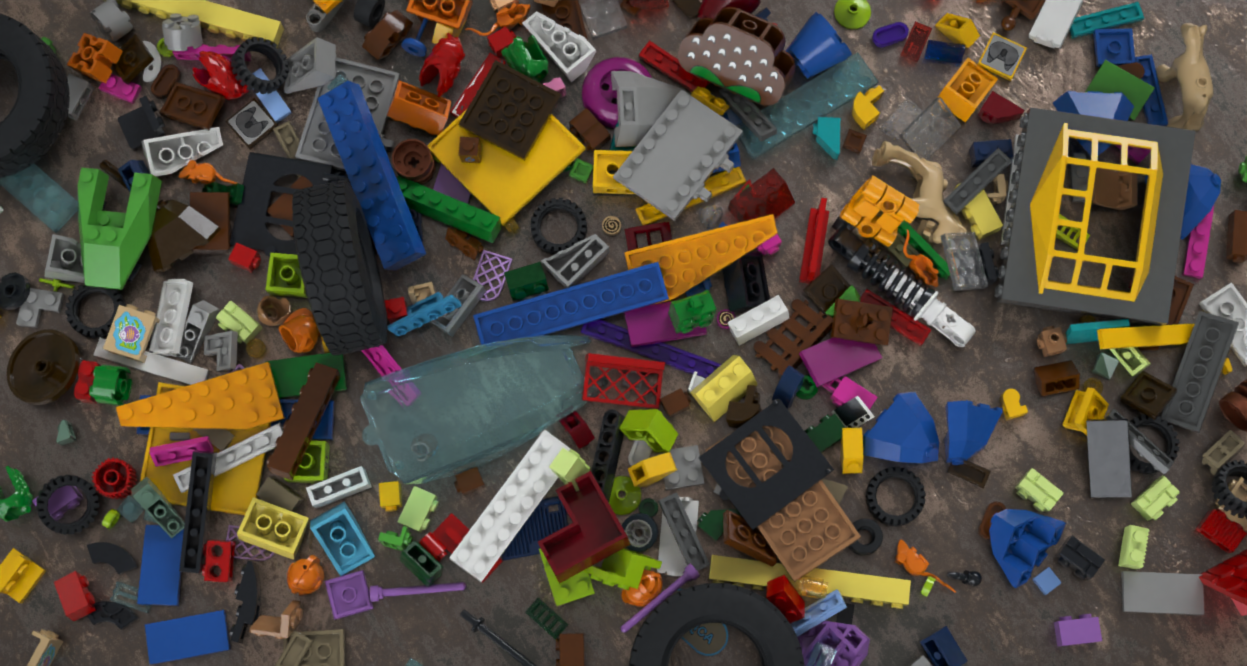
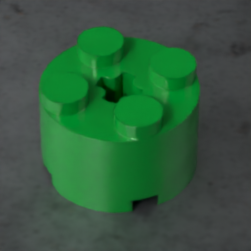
M112 365L96 366L93 372V385H91L89 390L90 396L94 397L97 403L117 406L124 405L122 402L128 400L132 389V379H128V374H131L130 369Z

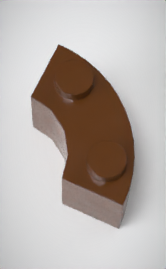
M399 10L391 13L387 12L374 29L366 33L362 47L377 60L389 56L401 40L407 37L413 22Z

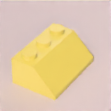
M732 355L696 386L690 394L712 421L715 422L728 411L729 401L738 402L746 395L748 385L757 386L758 384L752 371L742 358Z
M253 497L237 532L238 540L294 560L302 543L309 518Z

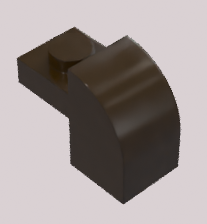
M747 386L745 403L729 401L726 416L729 427L739 428L762 411L759 404L760 393L757 392L756 386Z

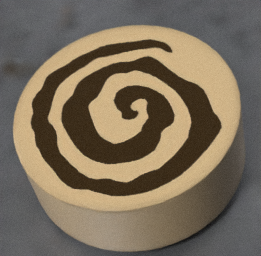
M615 216L606 217L602 222L603 232L608 236L617 235L621 230L620 220Z

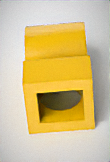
M1007 389L1000 396V403L1006 420L1024 416L1028 413L1026 405L1020 406V394L1015 389Z

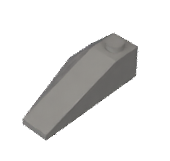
M53 234L44 277L85 283L81 244L73 238Z

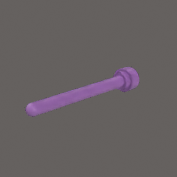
M691 563L686 566L683 575L624 623L620 628L623 633L629 631L687 581L691 582L699 578L701 575Z
M458 582L434 584L429 587L422 585L386 589L374 585L370 586L371 602H375L387 596L464 590L466 584Z

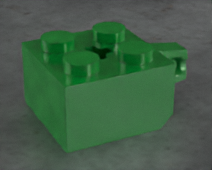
M708 290L677 301H671L668 314L676 334L691 332L693 328L698 326L700 328L709 326L713 321L716 306Z

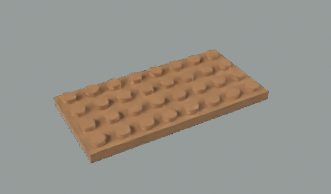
M763 426V430L786 460L790 462L793 455V446L789 437L776 427ZM757 431L735 446L761 482H765L784 468ZM715 443L714 445H712L711 447H709V448L706 449L705 451H708V450L711 449L713 446H715L717 443ZM728 452L726 469L731 479L744 487H756L733 454ZM822 480L757 527L794 582L861 538Z

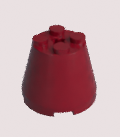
M702 0L698 10V18L714 19L717 13L726 7H736L752 14L759 7L761 1Z

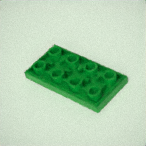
M324 353L265 361L270 363L279 399L300 396L301 387L306 385L309 370L314 368L316 362L338 369L340 380L334 392L347 390L344 355Z

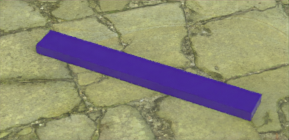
M601 319L583 324L581 334L653 361L665 362V365L691 375L696 371L697 376L705 379L722 365L663 342L631 347L626 328Z

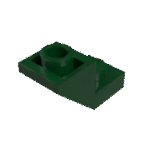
M212 182L205 184L202 192L229 193V206L242 203L244 185L236 183L226 186Z

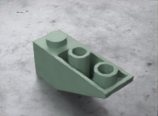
M148 477L131 489L132 496L171 538L184 529L185 521Z

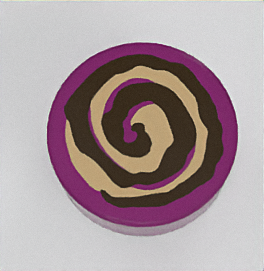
M724 309L718 313L716 321L720 328L729 329L728 322L735 319L736 316L734 312H729V309Z

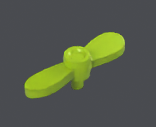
M39 278V282L52 284L54 286L53 291L56 292L60 286L72 289L75 286L73 284L61 283V280L57 279L51 281Z

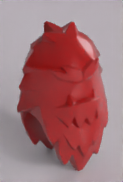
M447 33L446 38L439 39L430 55L425 59L420 71L419 81L422 87L426 83L429 84L440 73L437 97H441L452 88L455 79L461 71L460 64L465 58V53L459 37H454Z
M212 51L199 52L201 56L199 60L206 69L194 67L192 70L194 72L193 77L200 85L208 88L215 94H221L228 100L239 98L249 92L246 89L247 85L242 86L240 84L242 80L237 81L235 78L237 74L232 72L231 61Z

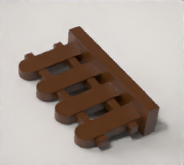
M799 299L792 301L791 307L795 312L791 316L789 315L790 319L781 323L782 326L778 330L773 327L766 331V335L769 338L766 344L762 341L754 343V351L757 353L755 357L758 359L762 357L772 365L770 367L771 370L775 371L777 369L779 378L782 377L789 365L796 369L803 362L799 353L819 344L832 329L833 318L828 315L824 319V314L821 311L818 314L808 306L809 302L806 299L804 302ZM799 315L810 323L806 328L795 320ZM786 329L797 337L794 341H791L783 334ZM774 343L784 350L781 356L770 348Z

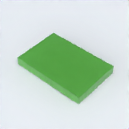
M1104 60L1085 93L1087 91L1103 93L1122 92L1134 105L1129 118L1135 120L1155 87L1111 62Z

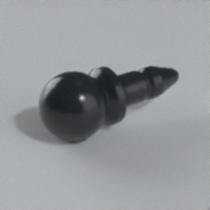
M965 570L963 573L955 571L947 573L948 577L961 580L963 584H969L970 586H978L982 581L981 574L974 570L970 572Z

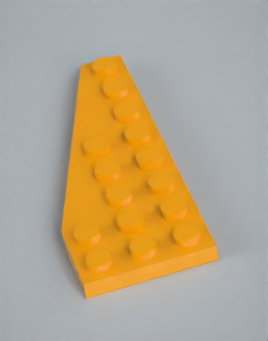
M771 214L627 251L624 254L628 270L659 262L669 300L662 302H666L680 297L777 235L778 231L774 215Z
M269 362L116 407L122 427L248 430L285 419Z

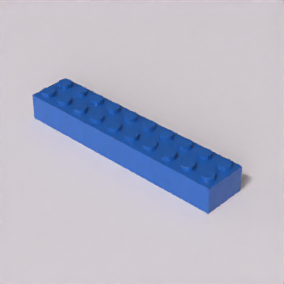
M346 81L317 99L353 191L361 205L384 269L396 271L425 256L426 251L359 84Z

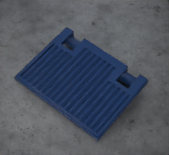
M558 496L541 500L503 552L502 561L540 554L538 541L568 526L566 510ZM558 504V511L549 512L548 506Z

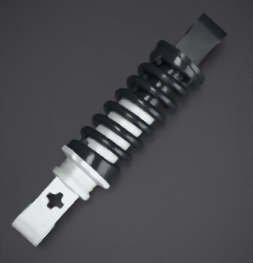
M841 226L828 240V244L833 250L849 260L847 268H850L855 273L864 270L862 278L866 280L871 277L870 284L872 286L880 282L878 290L880 292L888 290L886 293L887 298L890 299L895 296L894 302L896 305L903 302L902 308L904 311L912 309L908 314L915 321L921 317L924 318L929 326L932 325L958 347H964L975 334V328L970 323L946 306L947 304L938 301V291H935L930 286L922 288L923 281L921 279L914 282L915 275L913 273H909L906 276L905 267L896 268L898 261L894 260L890 265H887L890 255L885 254L881 259L878 258L882 252L881 248H877L872 253L870 250H874L876 245L870 238L863 242L848 228Z

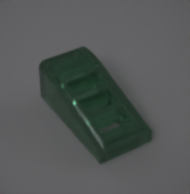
M539 597L525 612L555 640L568 626ZM541 605L543 608L534 616L533 612ZM547 610L549 612L548 615L540 621L539 618ZM553 616L555 619L548 627L545 626L546 622ZM559 621L561 625L552 632L551 629Z

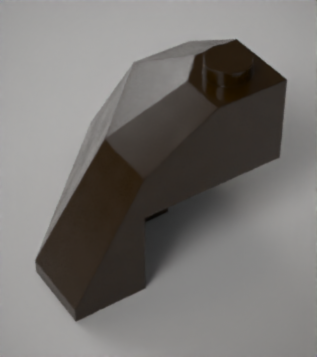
M173 199L160 200L157 204L152 234L147 243L153 270L155 273L166 272L172 268V265L178 259L182 261L194 252L193 248L209 243L221 229L189 205Z

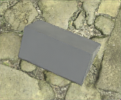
M462 274L446 295V297L453 295L461 302L462 306L430 322L453 337L486 293L485 288Z

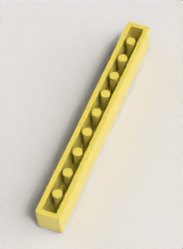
M116 0L118 4L126 9L135 8L141 13H152L161 19L170 18V15L179 13L184 17L198 15L202 28L208 29V31L215 34L223 33L232 39L237 37L246 41L249 38L251 40L253 37H256L258 40L261 37L264 38V42L268 39L271 41L270 45L275 43L278 47L284 31L281 21L206 0Z
M717 555L711 556L708 580L712 581V583L725 582L741 587L748 585L752 586V590L764 591V588H767L768 581L785 574L800 596H803L804 593H810L813 598H823L824 595L826 596L838 589L842 597L851 599L852 603L863 604V600L871 601V605L883 606V603L891 604V608L903 609V606L909 605L911 580L815 568L794 582L780 563H776L772 567L756 560Z

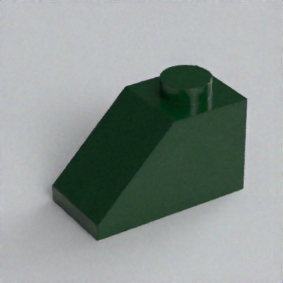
M737 509L711 510L708 514L704 512L697 520L699 522L697 528L716 543L724 533L723 513L729 510L740 515Z

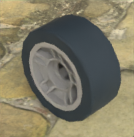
M633 514L622 524L631 544L627 548L631 551H646L657 540L658 526L654 519L647 514ZM637 529H641L643 531V534L640 537H638L637 533H635Z

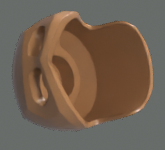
M264 296L257 307L259 321L268 326L283 324L291 314L289 300L285 297L277 299L274 296Z

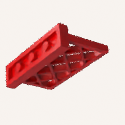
M821 198L818 209H810L799 282L810 284L820 275L830 212L825 210L827 198Z
M592 353L586 354L582 401L659 409L665 362ZM590 366L598 367L602 372L595 380L589 374ZM611 369H617L621 374V377L614 382L606 374ZM631 371H636L640 376V379L634 384L626 377ZM650 373L658 374L657 383L651 387L645 377ZM605 376L611 385L602 391L596 381ZM622 378L630 386L623 393L615 385ZM641 380L649 388L642 395L634 387ZM594 384L600 391V394L595 398L587 397L588 388ZM612 386L619 394L614 400L609 399L605 394ZM630 389H633L638 396L633 402H629L624 396ZM651 391L655 395V404H648L643 396Z

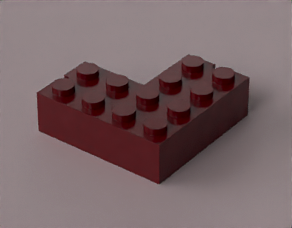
M591 471L575 479L579 491L576 492L572 482L555 490L572 523L538 541L559 584L631 545L626 532Z

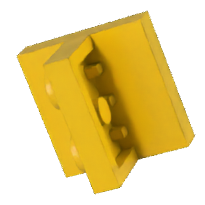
M1087 388L1086 392L1076 390L1063 426L1068 429L1081 431L1087 436L1086 420L1104 419L1109 404L1093 388Z
M13 548L0 564V593L7 594L22 604L46 570Z

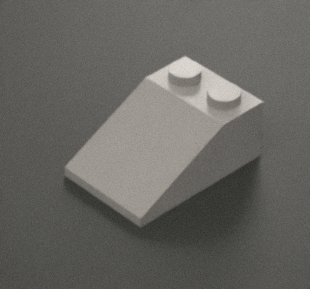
M316 37L285 61L289 62V72L285 80L284 93L288 94L325 85L335 78L336 45Z

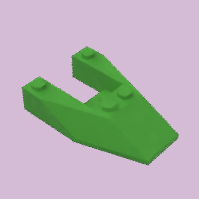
M81 168L78 181V220L85 286L122 290L151 237L162 181L153 174L134 173L126 213L102 211L109 175L99 169Z

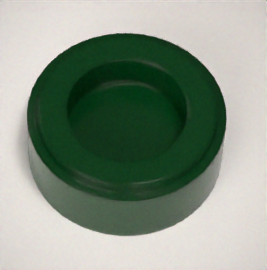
M651 498L642 500L639 504V513L647 514L651 518L655 517L658 513L657 502Z

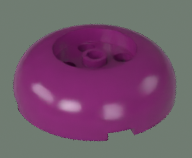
M625 57L605 59L591 68L583 81L581 92L583 106L605 128H615L618 122V105L612 103L613 100L617 101V91H612L611 71H632L652 78L648 70L635 60ZM609 85L610 88L607 91L602 89V87Z

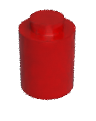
M432 532L426 534L419 541V544L435 558V561L441 562L448 555L446 553L448 548Z

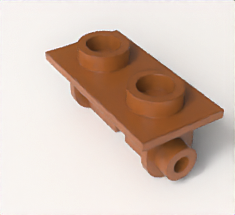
M448 227L445 236L448 243L475 261L478 252L481 253L484 249L482 243L473 236L467 240L466 238L469 233L454 227Z

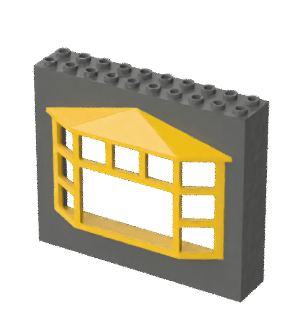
M1030 107L1020 119L1019 127L1022 128L1021 135H1018L1017 146L1020 148L1014 159V165H1017L1015 173L1013 172L1011 184H1014V188L1009 194L1008 202L1011 203V207L1006 213L1008 226L1007 229H1004L1003 240L1006 243L1000 253V259H1003L1001 267L998 268L999 276L997 278H1000V283L998 286L996 285L994 297H997V302L1113 320L1129 319V322L1152 326L1168 324L1196 131ZM1069 138L1091 141V160L1068 157ZM1098 142L1121 145V164L1099 162L1097 160ZM1128 146L1151 150L1149 169L1127 165ZM1067 164L1088 166L1090 168L1086 191L1063 187ZM1096 168L1148 175L1136 262L1084 254ZM1062 195L1085 198L1082 222L1059 219ZM1058 225L1079 228L1081 230L1077 253L1054 249ZM1054 256L1076 260L1071 283L1048 280ZM1083 261L1106 265L1100 288L1077 284ZM1113 265L1135 268L1130 292L1107 289Z

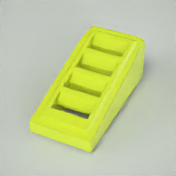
M1059 214V219L1069 220L1063 215ZM1062 226L1061 230L1057 229L1056 238L1078 250L1076 240L1081 230L1079 228ZM1066 228L1069 229L1067 235L1063 233ZM1072 232H1075L1076 234L1074 238L1071 239L1070 236ZM1087 233V236H1086V242H1087V240H1088L1089 237H1090V234H1088V233Z

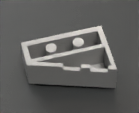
M594 234L565 250L557 252V254L549 258L542 259V267L564 288L576 286L609 254V246Z

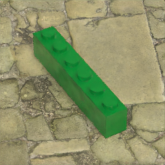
M398 175L397 181L408 208L490 243H494L502 229L499 216Z

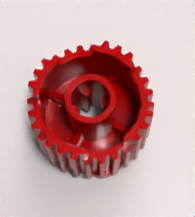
M114 457L112 459L108 458L104 463L101 462V465H98V469L92 472L94 474L92 482L95 484L96 490L103 496L115 500L131 496V489L137 485L136 482L138 481L136 479L138 476L135 475L137 472L134 467Z

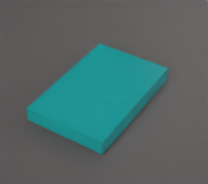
M1129 319L1071 324L1065 333L1067 337L1066 344L1099 341L1097 330L1130 327Z

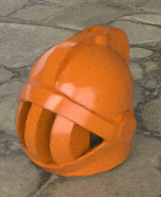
M307 308L298 309L290 314L278 328L284 342L290 350L296 353L311 351L315 344H317L320 335L313 314Z
M315 555L292 563L287 572L288 587L292 589L291 592L293 594L299 593V596L315 592L320 588L324 580L323 567L320 565V559Z
M644 569L638 589L632 587L629 590L623 589L622 600L633 606H646L662 590L661 574Z

